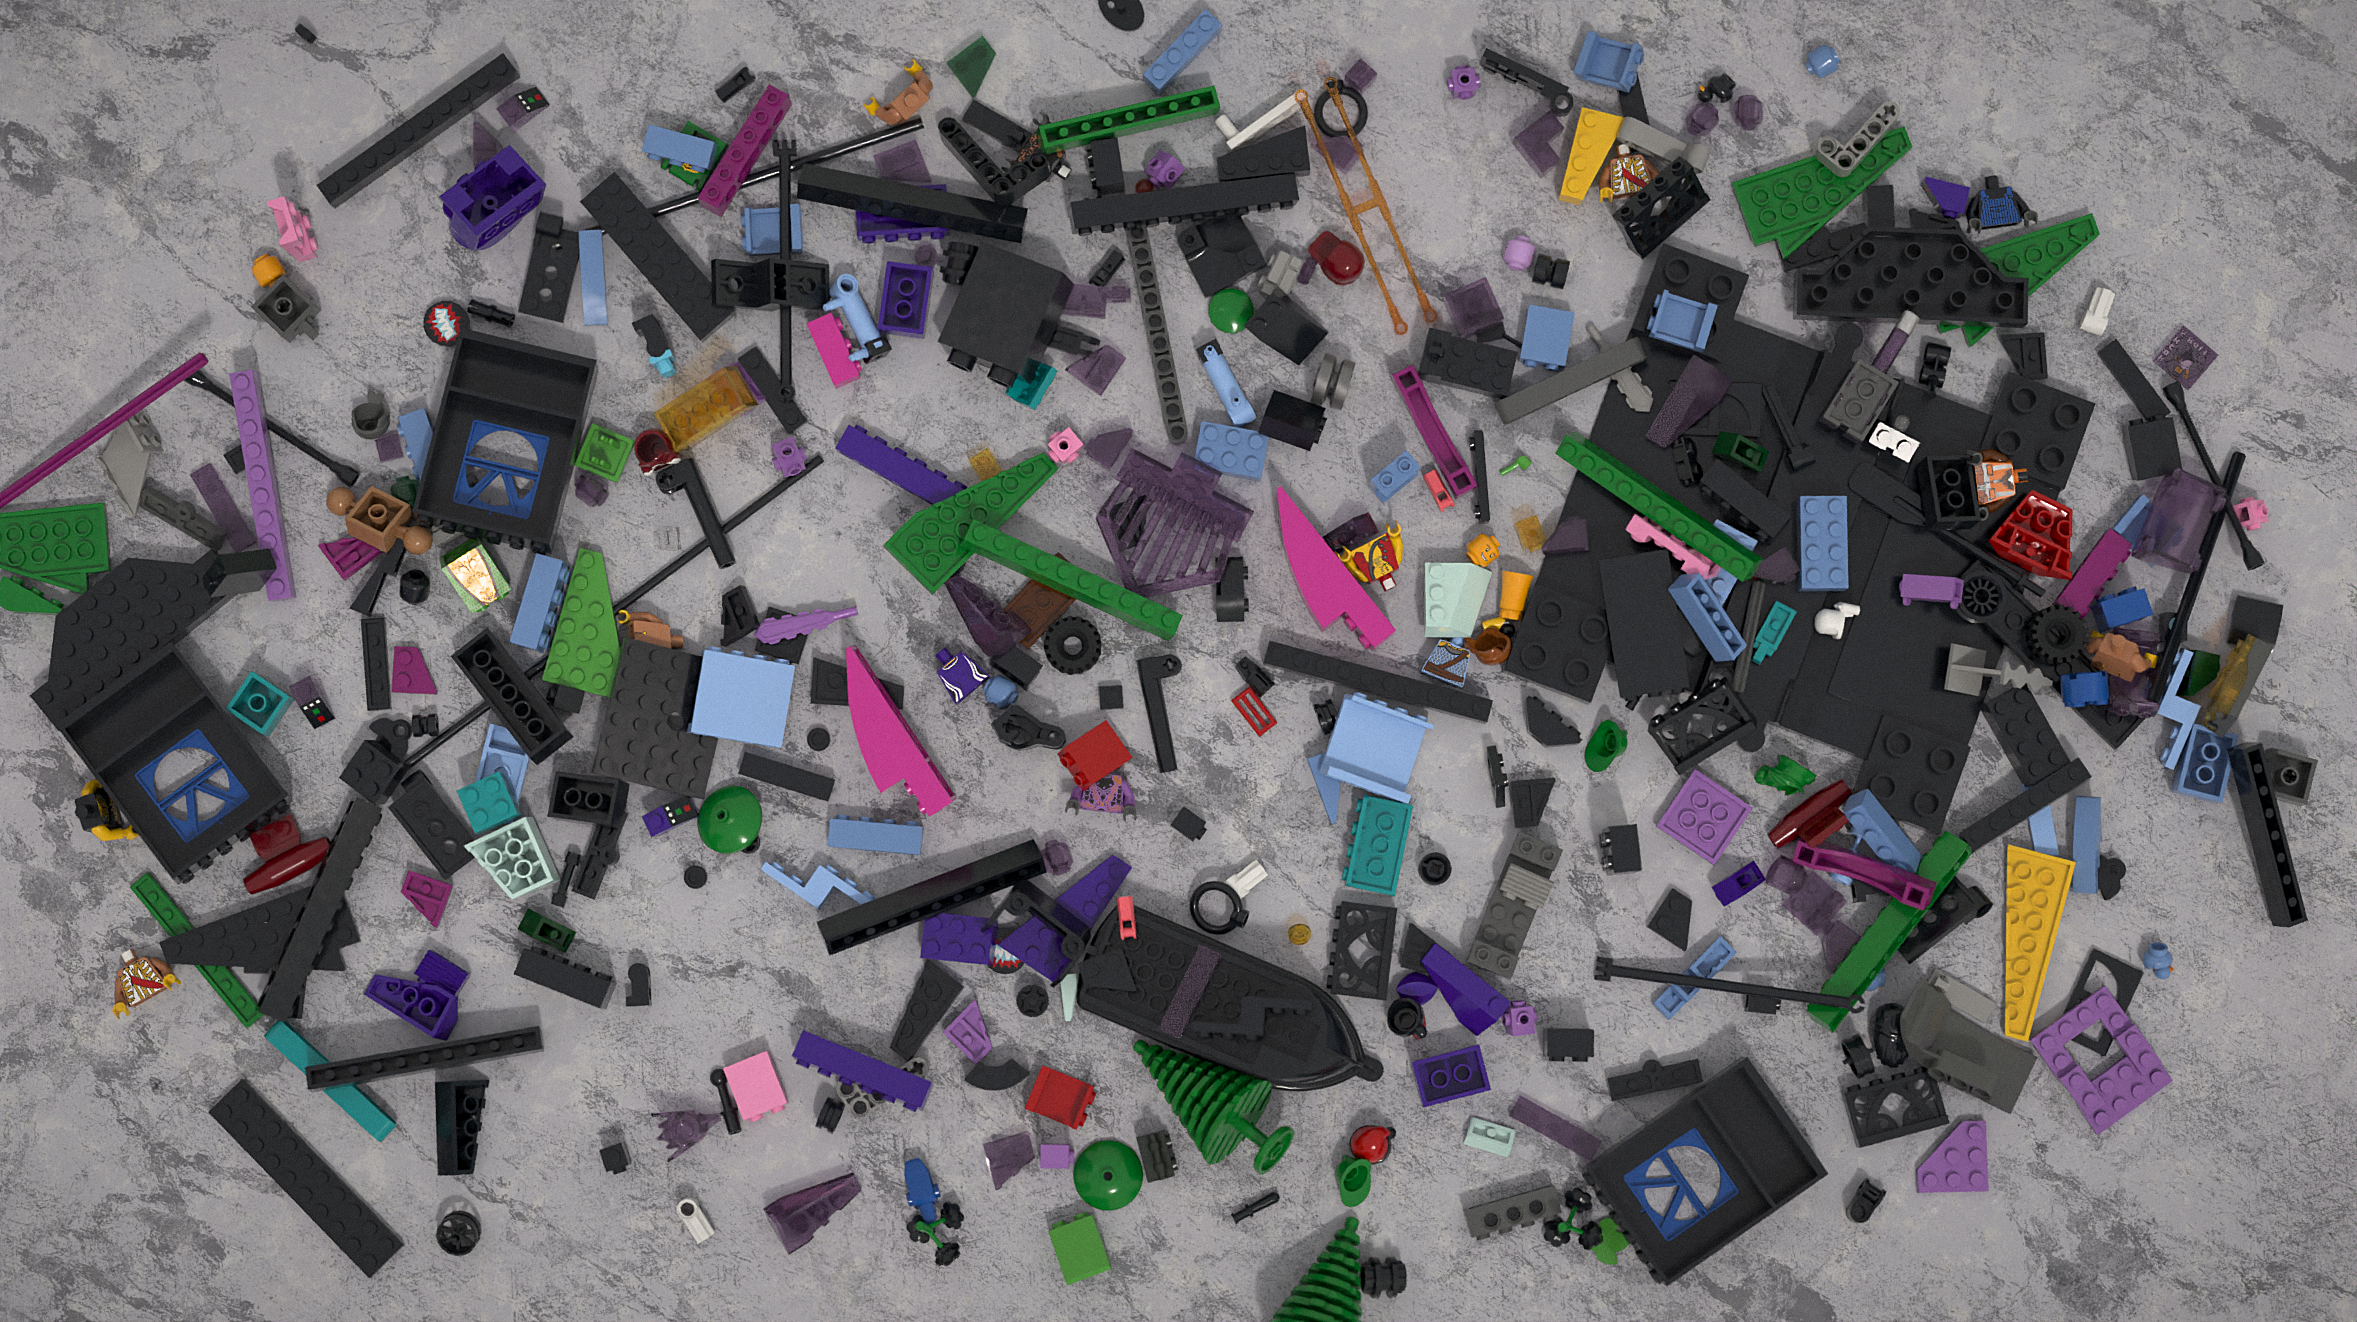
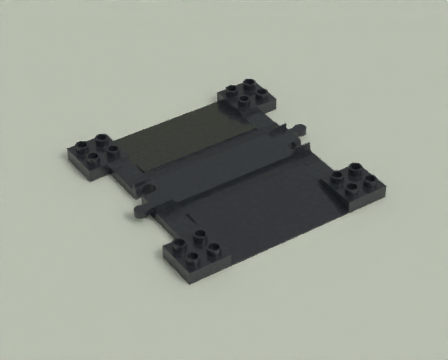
M1663 243L1626 339L1628 341L1639 337L1648 356L1646 360L1632 366L1631 371L1637 373L1642 379L1641 384L1647 386L1652 392L1653 402L1650 412H1636L1635 409L1630 408L1626 402L1627 396L1621 394L1617 387V380L1611 379L1589 440L1714 525L1716 519L1758 541L1753 552L1763 558L1753 576L1781 583L1777 585L1764 582L1766 586L1755 638L1776 600L1797 611L1779 646L1771 657L1765 655L1760 665L1751 661L1757 649L1753 648L1745 690L1742 693H1736L1748 710L1756 717L1757 728L1736 741L1740 750L1746 753H1753L1761 749L1765 743L1764 730L1768 723L1864 759L1852 790V795L1868 788L1893 820L1930 834L1938 835L1943 827L1971 749L1968 744L1981 711L1979 706L1983 704L1992 677L1983 676L1980 696L1945 690L1951 644L1985 650L1984 668L1995 670L2004 643L1983 623H1972L1963 619L1955 609H1951L1948 602L1911 600L1910 605L1903 604V597H1900L1901 593L1899 590L1903 574L1959 578L1978 557L1939 532L1927 531L1926 526L1901 523L1851 491L1848 481L1857 466L1867 462L1917 493L1922 499L1917 465L1926 456L1969 455L1967 454L1968 450L1977 452L1985 449H1994L2005 454L2007 458L2011 459L2013 470L2027 469L2028 482L2015 483L2016 494L2011 496V499L1998 510L1989 514L1986 520L1978 522L1971 529L1953 531L2018 573L2022 574L2025 571L2030 575V571L1999 557L1989 539L2031 490L2057 501L2059 492L2066 487L2095 403L2008 372L2003 376L1990 414L1938 395L1930 399L1927 396L1926 390L1905 383L1904 378H1893L1899 383L1877 418L1916 437L1920 442L1908 463L1891 454L1887 448L1883 450L1869 443L1865 438L1862 442L1858 441L1846 433L1848 428L1841 426V424L1837 428L1822 418L1855 365L1851 358L1854 350L1863 341V332L1858 325L1846 323L1837 329L1834 336L1836 345L1831 354L1828 353V350L1818 351L1734 320L1749 274ZM1664 289L1668 290L1670 294L1702 304L1712 303L1718 305L1706 346L1702 353L1649 337L1650 330L1647 329L1650 316L1655 317L1657 308L1653 307L1657 294L1661 295ZM1851 375V377L1849 378V380H1848V382L1846 383V385H1848V383H1849L1850 380L1852 379L1853 375ZM1669 380L1762 383L1763 388L1768 385H1774L1801 444L1805 443L1810 446L1816 463L1796 472L1792 471L1786 458V452L1789 448L1763 393L1761 395L1760 438L1745 437L1769 451L1761 472L1729 462L1712 453L1718 436L1667 435ZM1678 392L1677 427L1709 428L1710 393ZM1720 394L1718 428L1751 429L1749 416L1743 405L1732 396ZM1841 395L1838 396L1834 405L1837 403ZM1873 415L1872 418L1870 419L1869 423L1867 424L1868 426H1869L1870 423L1872 422V420H1873V418L1875 417V415ZM1681 437L1692 438V441L1697 446V461L1703 470L1701 477L1705 475L1718 459L1791 516L1789 524L1772 545L1768 542L1765 544L1760 542L1754 536L1756 534L1750 528L1746 530L1736 522L1737 518L1731 513L1729 515L1723 513L1718 508L1719 504L1713 499L1709 501L1700 494L1701 490L1699 489L1698 482H1692V485L1683 486L1679 479L1677 467L1684 465V461L1675 463L1671 448L1673 441L1681 440ZM1577 470L1556 529L1562 522L1563 527L1551 540L1514 639L1511 653L1507 658L1502 673L1589 705L1592 702L1605 664L1608 663L1615 666L1598 560L1668 548L1658 546L1654 543V540L1644 543L1634 540L1631 537V533L1626 531V528L1634 514L1641 518H1644L1645 515L1580 470ZM1800 496H1847L1848 589L1845 591H1798L1796 499ZM1668 549L1674 583L1680 575L1686 574L1681 569L1685 560H1678L1672 555L1673 552ZM1999 572L2013 587L2015 586L2016 582ZM1737 579L1722 606L1741 637L1752 584L1758 580L1748 579L1742 582ZM2021 586L2019 589L2014 587L2018 592H2020L2023 595L2025 589L2023 586ZM1838 602L1860 606L1858 615L1845 617L1840 639H1835L1832 635L1821 634L1816 631L1814 620L1820 610H1836L1834 604ZM1706 647L1696 658L1684 649L1690 686L1685 688V693L1691 695L1695 691L1699 690L1701 692L1708 688L1710 675L1715 668H1725L1734 677L1738 656L1734 660L1715 662ZM1725 696L1722 704L1726 708L1729 704L1727 696ZM1733 706V708H1732L1731 710L1736 711V712L1739 713V711L1736 709V707Z

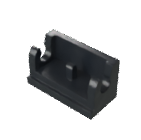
M1893 185L1868 186V220L1870 227H1895Z
M1006 639L992 656L989 663L990 666L1026 691L1043 667V665Z

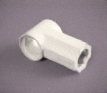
M2095 288L2089 307L2084 312L2080 321V329L2102 336L2109 319L2107 315L2115 296L2112 291L2105 288Z
M1255 860L1240 873H1235L1224 883L1231 886L1241 899L1250 892L1251 888L1267 877L1268 874L1259 862Z
M686 1197L679 1202L677 1206L678 1216L683 1219L697 1243L704 1241L715 1233L695 1198ZM686 1202L691 1203L694 1206V1213L685 1214L682 1210V1205Z

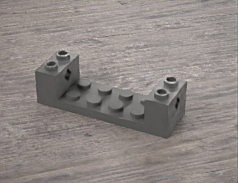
M1522 832L1517 833L1465 962L1509 980L1512 978L1520 958L1518 957L1537 909L1534 910L1524 906L1525 901L1517 897L1513 901L1502 896L1503 891L1499 890L1500 885L1511 863L1549 880L1552 872L1556 869L1563 849Z

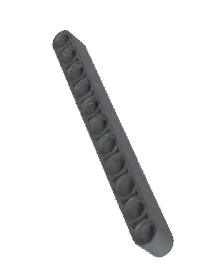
M1140 225L1136 229H1141L1144 232L1141 238L1136 239L1132 237L1131 233L1133 230H1127L1126 233L1167 437L1172 444L1181 445L1187 440L1188 429L1146 225ZM1139 251H1145L1148 254V258L1140 261L1136 258V254ZM1144 273H1149L1153 279L1149 283H1144L1140 280V276ZM1153 295L1157 298V302L1154 305H1148L1144 301L1145 298ZM1157 317L1162 323L1159 327H1152L1149 325V320ZM1161 339L1166 342V346L1164 349L1158 350L1153 346L1154 342ZM1160 362H1168L1171 367L1168 371L1162 372L1158 369V364ZM1165 384H1172L1175 387V391L1172 394H1166L1162 388ZM1170 406H1176L1180 412L1177 416L1172 417L1167 414V409ZM1175 428L1182 429L1184 432L1183 437L1180 439L1173 438L1171 435L1172 430Z

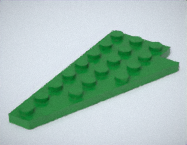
M1905 126L1888 131L1854 171L1846 177H1839L1818 161L1814 155L1732 182V189L1754 247L1776 240L1783 260L1787 259L1912 149ZM1861 144L1853 145L1858 151L1864 150ZM1845 160L1839 161L1842 167L1850 166Z
M2093 213L1979 250L2005 277L2029 278V297L2097 238L2100 233ZM1937 325L1940 334L1962 328L1968 348L1972 347L1994 328Z

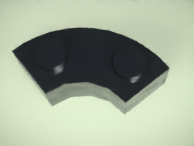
M1215 557L1217 622H1244V612H1249V598H1244V580H1248V566H1243V557Z
M1013 1058L1006 1064L998 1067L987 1066L982 1062H978L964 1081L984 1090H1003L1019 1084L1027 1078L1030 1072Z

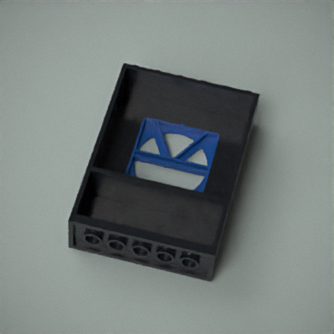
M460 328L412 511L415 521L419 523L418 525L427 529H432L433 526L442 528V532L448 534H455V531L464 533V537L475 540L478 537L485 538L488 543L500 545L501 542L510 544V548L516 550H523L524 547L532 549V552L535 554H552L598 375L597 360ZM497 431L514 432L524 437L534 448L538 459V472L472 457L469 454L476 443L488 434ZM467 465L490 470L473 488L469 487L466 477ZM500 473L510 502L507 506L490 505L478 498V495ZM512 476L535 482L529 493L522 499H518Z
M172 642L166 644L55 724L160 864L178 885L190 882L195 877V872L200 869L206 870L214 864L213 859L220 854L223 857L233 850L232 845L239 840L241 843L246 841L253 835L251 832L258 826L261 829L272 821L270 818L277 812L279 815L284 813L291 807L289 804L293 802ZM191 747L202 749L218 759L160 802L158 801L154 790V776L159 763L166 755L180 748ZM224 768L228 776L229 790H221L204 783V781ZM194 789L224 800L225 805L214 817L199 822ZM183 796L186 797L187 821L179 820L166 811L168 807Z
M1740 1057L1582 1167L1584 1170L1582 1177L1589 1186H1595L1598 1191L1595 1193L1596 1197L1602 1205H1608L1611 1210L1608 1214L1616 1225L1623 1227L1625 1231L1622 1232V1235L1631 1245L1635 1244L1638 1249L1635 1253L1643 1264L1650 1266L1649 1274L1653 1280L1659 1285L1663 1284L1665 1286L1672 1284L1829 1174L1748 1057ZM1679 1146H1692L1705 1151L1714 1159L1719 1168L1721 1184L1717 1198L1707 1210L1666 1152L1667 1150ZM1658 1157L1672 1177L1647 1179L1646 1173L1652 1162ZM1678 1186L1665 1216H1660L1649 1205L1645 1196V1189ZM1684 1196H1686L1698 1213V1216L1689 1220L1677 1221L1674 1217Z

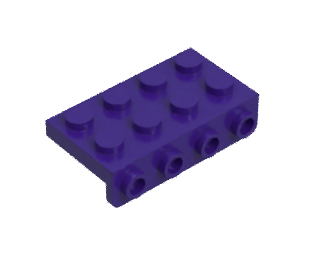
M946 184L919 186L947 192ZM856 210L857 239L864 244L875 243L878 239H885V242H897L899 238L919 241L921 237L931 236L933 240L944 239L945 235H949V229Z

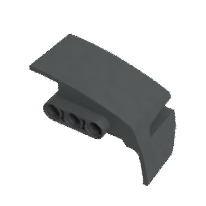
M1920 977L1900 1017L1901 1035L1909 1056L1926 1067L1928 1074L1932 1078L2011 1114L2037 1060V1056L1991 1034L1952 1010V1004L1943 994L1932 989L1929 983Z

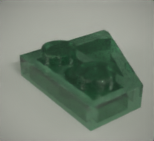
M981 36L946 63L972 99L976 96L996 53L986 39Z

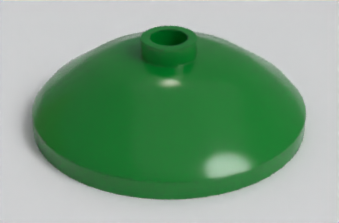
M730 785L719 788L706 798L699 810L697 827L700 838L707 847L718 853L733 854L742 851L755 840L760 831L762 808L756 796L743 787ZM725 813V817L721 819V815Z
M1112 1140L1099 1141L1087 1147L1078 1157L1074 1167V1184L1080 1197L1090 1206L1105 1211L1117 1210L1131 1203L1138 1195L1143 1182V1169L1138 1156L1127 1145ZM1109 1171L1112 1173L1113 1177L1111 1180L1104 1179L1103 1175L1105 1172Z

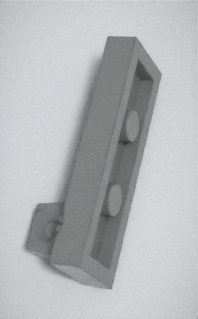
M1937 969L1932 971L1927 980L1931 988L1943 994L1952 1006L1983 1024L1987 1022L1997 1004Z

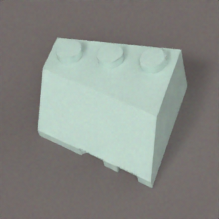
M1425 563L1423 573L1424 637L1471 638L1493 572L1472 563Z
M533 817L521 818L464 845L512 900L541 890L561 880Z

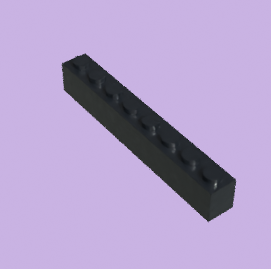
M2245 742L2228 748L2227 751L2272 925L2289 928L2308 921L2263 745L2258 742Z

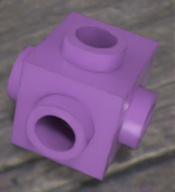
M1468 65L1455 67V70H1451L1450 78H1447L1448 91H1452L1453 99L1466 100L1476 96L1477 88L1481 87L1480 76L1475 74L1474 67L1468 68ZM1462 79H1468L1469 82H1468V83H1462L1461 80H1462Z
M1159 150L1154 158L1150 160L1144 172L1150 177L1148 181L1156 188L1162 186L1170 189L1177 182L1185 167L1173 155Z
M793 436L771 445L775 456L772 458L773 464L777 471H782L784 478L797 475L806 469L803 460H806L807 457L802 446L797 447Z
M1525 1000L1511 1001V1005L1501 1016L1506 1033L1511 1036L1535 1034L1536 1010L1532 1005L1525 1003Z

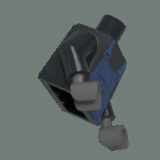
M1997 175L1984 178L1986 189L1978 191L1971 198L1965 211L1968 223L1967 233H1971L1972 228H1975V231H1978V234H1980L1981 230L2018 226L2022 222V218L2024 219L2025 227H2029V220L2038 224V214L2029 208L2020 195L2012 190L2011 186L1999 187Z

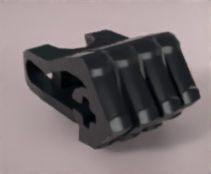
M1018 705L1010 706L1006 712L991 723V727L994 729L999 742L1017 751L1036 747L1059 750L1066 742L1065 733L1060 727L1039 721ZM1012 725L1020 730L1022 727L1032 739L1022 744H1016L1014 739L1020 735L1019 731L1011 730L1009 732L1006 727ZM1052 733L1060 735L1057 742L1049 741V736Z

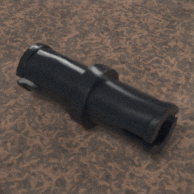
M471 299L469 305L474 307H468V313L485 318V321L489 323L493 321L508 328L512 327L514 322L509 320H515V314L500 310L496 305L491 304L489 306L475 299Z

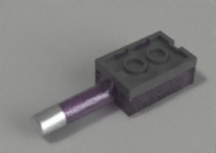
M1908 310L1903 312L1871 365L1860 358L1854 363L1821 416L1820 422L1833 430H1836L1838 427L1845 431L1843 436L1858 445L1864 440L1899 383L1886 374L1920 319L1916 314Z

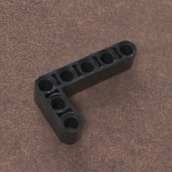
M946 117L938 124L943 144L999 206L1006 207L1011 205L1051 175L1049 158L1044 152L1037 151L1003 173L957 120Z

